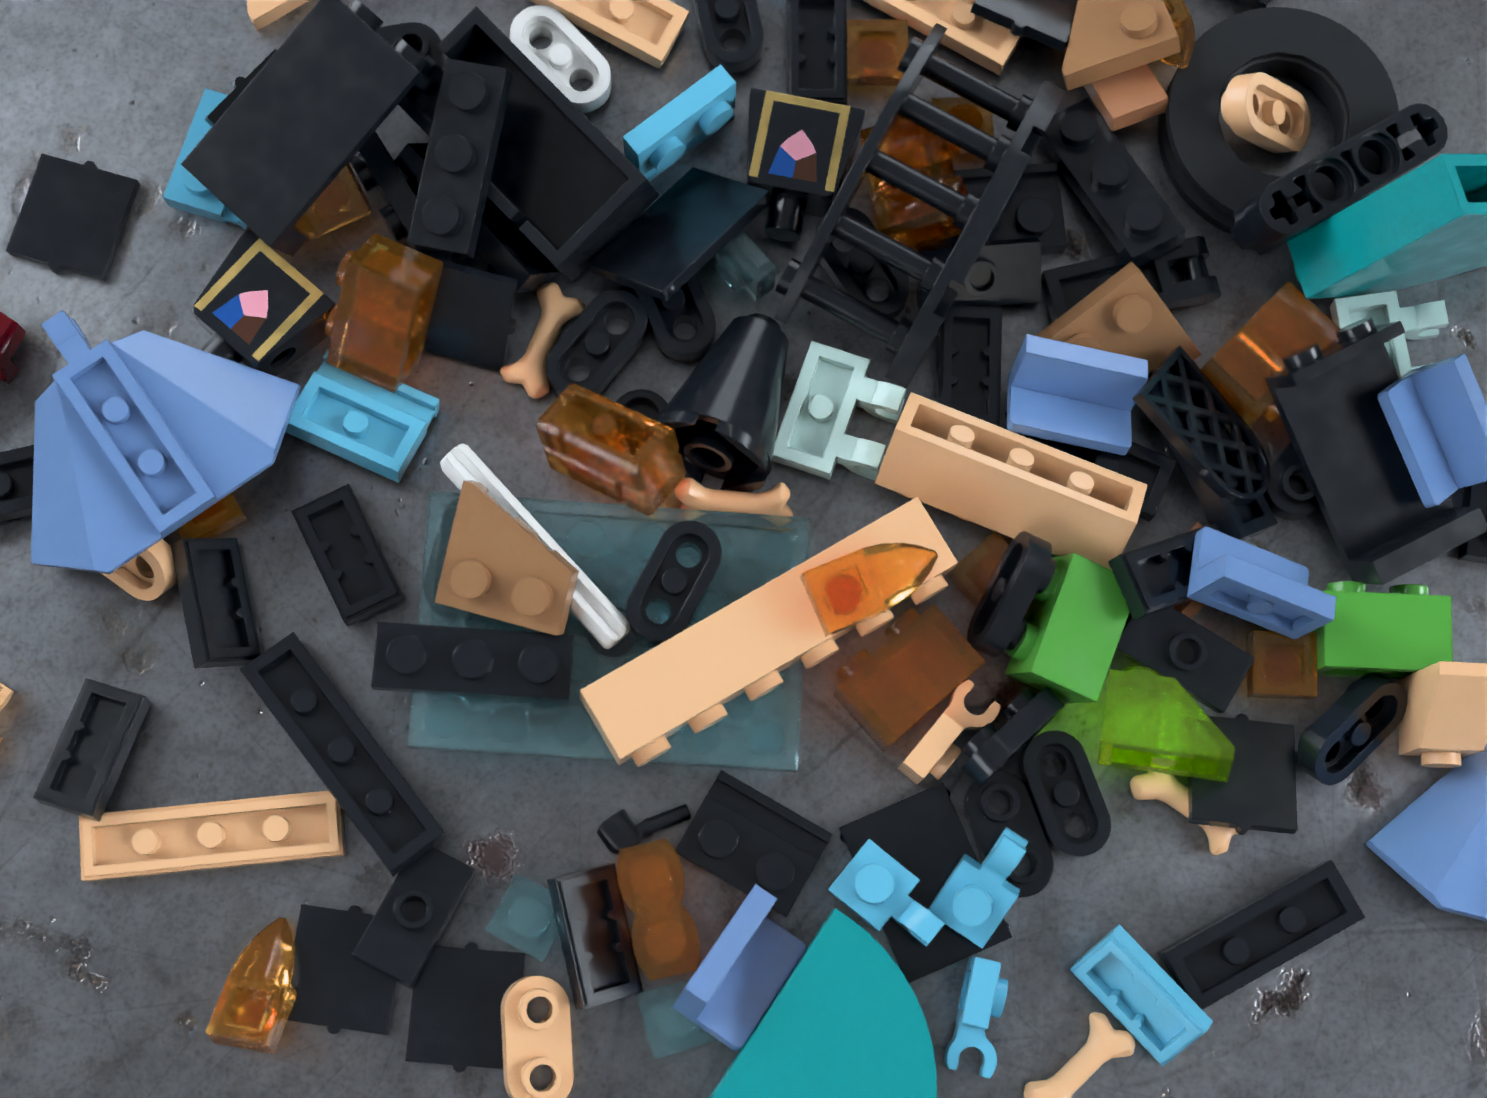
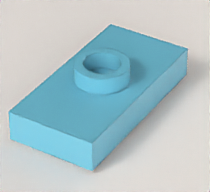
M1120 924L1077 959L1070 968L1071 972L1162 1066L1166 1065L1205 1034L1213 1022Z

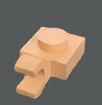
M970 680L964 681L956 688L951 695L946 710L898 767V770L918 785L928 773L939 780L962 752V749L953 743L960 733L964 730H980L988 723L993 722L998 716L1001 705L996 701L981 715H973L966 710L964 705L965 696L975 685Z

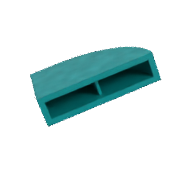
M1441 154L1289 240L1287 244L1294 262L1295 275L1302 286L1305 298L1351 297L1388 292L1441 280L1487 266V154Z
M834 908L821 925L709 1098H937V1071L933 1044L922 1009L903 972L887 951L865 929Z

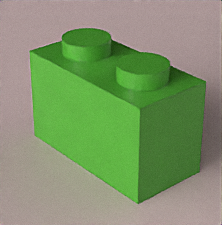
M1076 553L1051 557L1056 560L1053 578L1042 593L1035 594L1026 614V628L1020 642L1013 650H1007V654L1011 658L1005 675L1041 691L1048 687L1060 700L1069 704L1097 702L1130 610L1112 570Z
M1355 581L1328 583L1327 590L1322 591L1336 597L1334 621L1307 633V675L1361 678L1369 673H1379L1389 679H1401L1439 661L1453 662L1451 596L1429 595V587L1420 584L1394 585L1389 587V593L1366 592V584Z

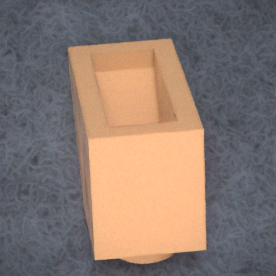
M1439 661L1397 680L1398 684L1405 689L1407 695L1406 711L1398 725L1399 755L1421 756V766L1456 768L1461 767V758L1484 751L1487 743V663Z

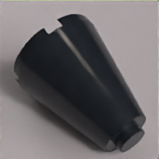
M758 313L734 318L655 419L650 435L655 434L651 444L653 451L667 466L686 478H693L700 484L705 474L723 479L720 490L753 492L764 486L772 470L789 345L788 338L774 319Z

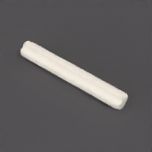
M462 443L444 456L440 462L442 471L460 491L463 480L480 482L489 490L487 494L513 517H519L537 533L539 540L550 550H556L579 571L569 611L603 648L610 649L618 644L630 631L628 620L471 448Z

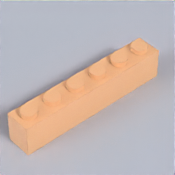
M916 497L580 690V700L617 764L621 765L632 758L636 766L640 767L672 748L667 737L689 725L693 733L697 734L726 717L728 713L723 705L739 695L746 693L751 702L781 685L784 680L779 672L801 660L805 668L809 669L827 659L839 650L834 640L856 628L860 636L863 637L885 625L894 618L889 608L904 599L911 597L915 605H919L949 586L944 576L958 562L923 504Z

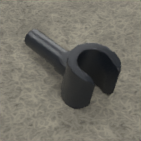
M684 804L646 818L635 825L626 811L622 809L605 820L599 826L597 834L610 852L622 855L633 849L644 838L689 820L691 815L687 805Z

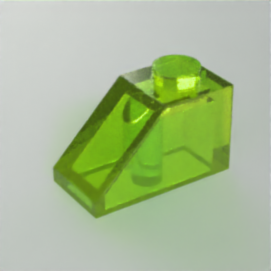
M1133 666L1127 667L1123 671L1109 669L1098 764L1223 782L1228 781L1234 760L1235 747L1175 678L1160 676L1158 672L1147 667Z

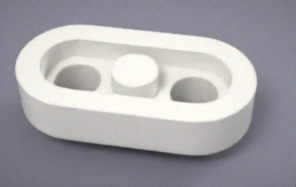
M535 5L522 10L514 18L510 27L511 42L582 113L594 111L607 101L612 89L611 70L607 60L561 12L550 6ZM538 38H547L552 41L551 45L546 49L540 50L532 46L533 41ZM578 79H587L592 82V86L585 91H577L571 87L573 82Z

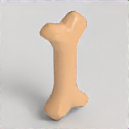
M554 282L543 284L537 289L536 294L541 308L540 318L524 356L517 362L503 366L500 369V374L506 383L523 385L528 396L533 399L542 398L550 392L551 387L546 373V361L549 352L558 339L562 326L570 319L580 316L586 309L581 298L564 296L559 286Z
M693 478L681 480L675 487V496L683 503L679 510V518L682 521H695L702 516L710 514L753 517L766 521L776 529H781L792 523L793 520L792 509L786 504L790 497V489L782 482L766 491L758 493L710 489L704 487Z
M1167 753L1153 756L1148 772L1135 775L1130 780V791L1134 799H1156L1162 801L1189 819L1188 788L1178 782L1173 775L1170 767V758ZM1197 824L1206 833L1210 853L1215 856L1227 852L1231 837L1238 834L1235 828Z
M1090 1013L1088 1017L1090 1032L1086 1044L1054 1076L1047 1080L1026 1083L1023 1098H1072V1095L1106 1061L1112 1058L1131 1056L1135 1050V1037L1128 1030L1113 1029L1105 1014Z

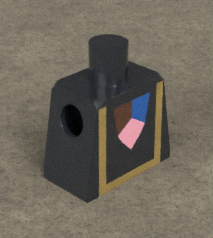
M751 87L748 112L747 184L770 192L773 201L766 206L769 209L764 233L768 237L785 242L798 241L801 236L805 215L821 218L828 212L845 180L860 142L866 109Z
M249 228L240 236L194 303L191 311L200 325L212 336L200 350L236 363L242 362L248 367L273 376L280 374L345 323L334 301Z

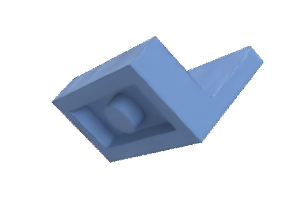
M1026 334L1008 374L1007 429L1018 434L1118 455H1126L1132 445L1131 410L1136 403L1132 398L1148 380V360Z
M1465 353L1410 370L1378 393L1380 406L1425 508L1440 505L1460 488L1487 481V404Z
M1204 527L1196 532L1187 593L1188 598L1294 640L1334 621L1336 605L1335 596L1308 586L1309 570L1307 567L1210 527Z
M757 884L754 885L672 1006L676 1011L734 1051L740 1050L806 950L804 942L766 916L777 898Z

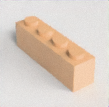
M913 392L910 393L874 483L907 498L914 499L918 497L922 503L1013 539L1019 533L1026 531L1048 541L1052 546V554L1056 556L1076 553L1110 570L1112 569L1108 561L1123 553L1137 525L1148 486L1145 483Z

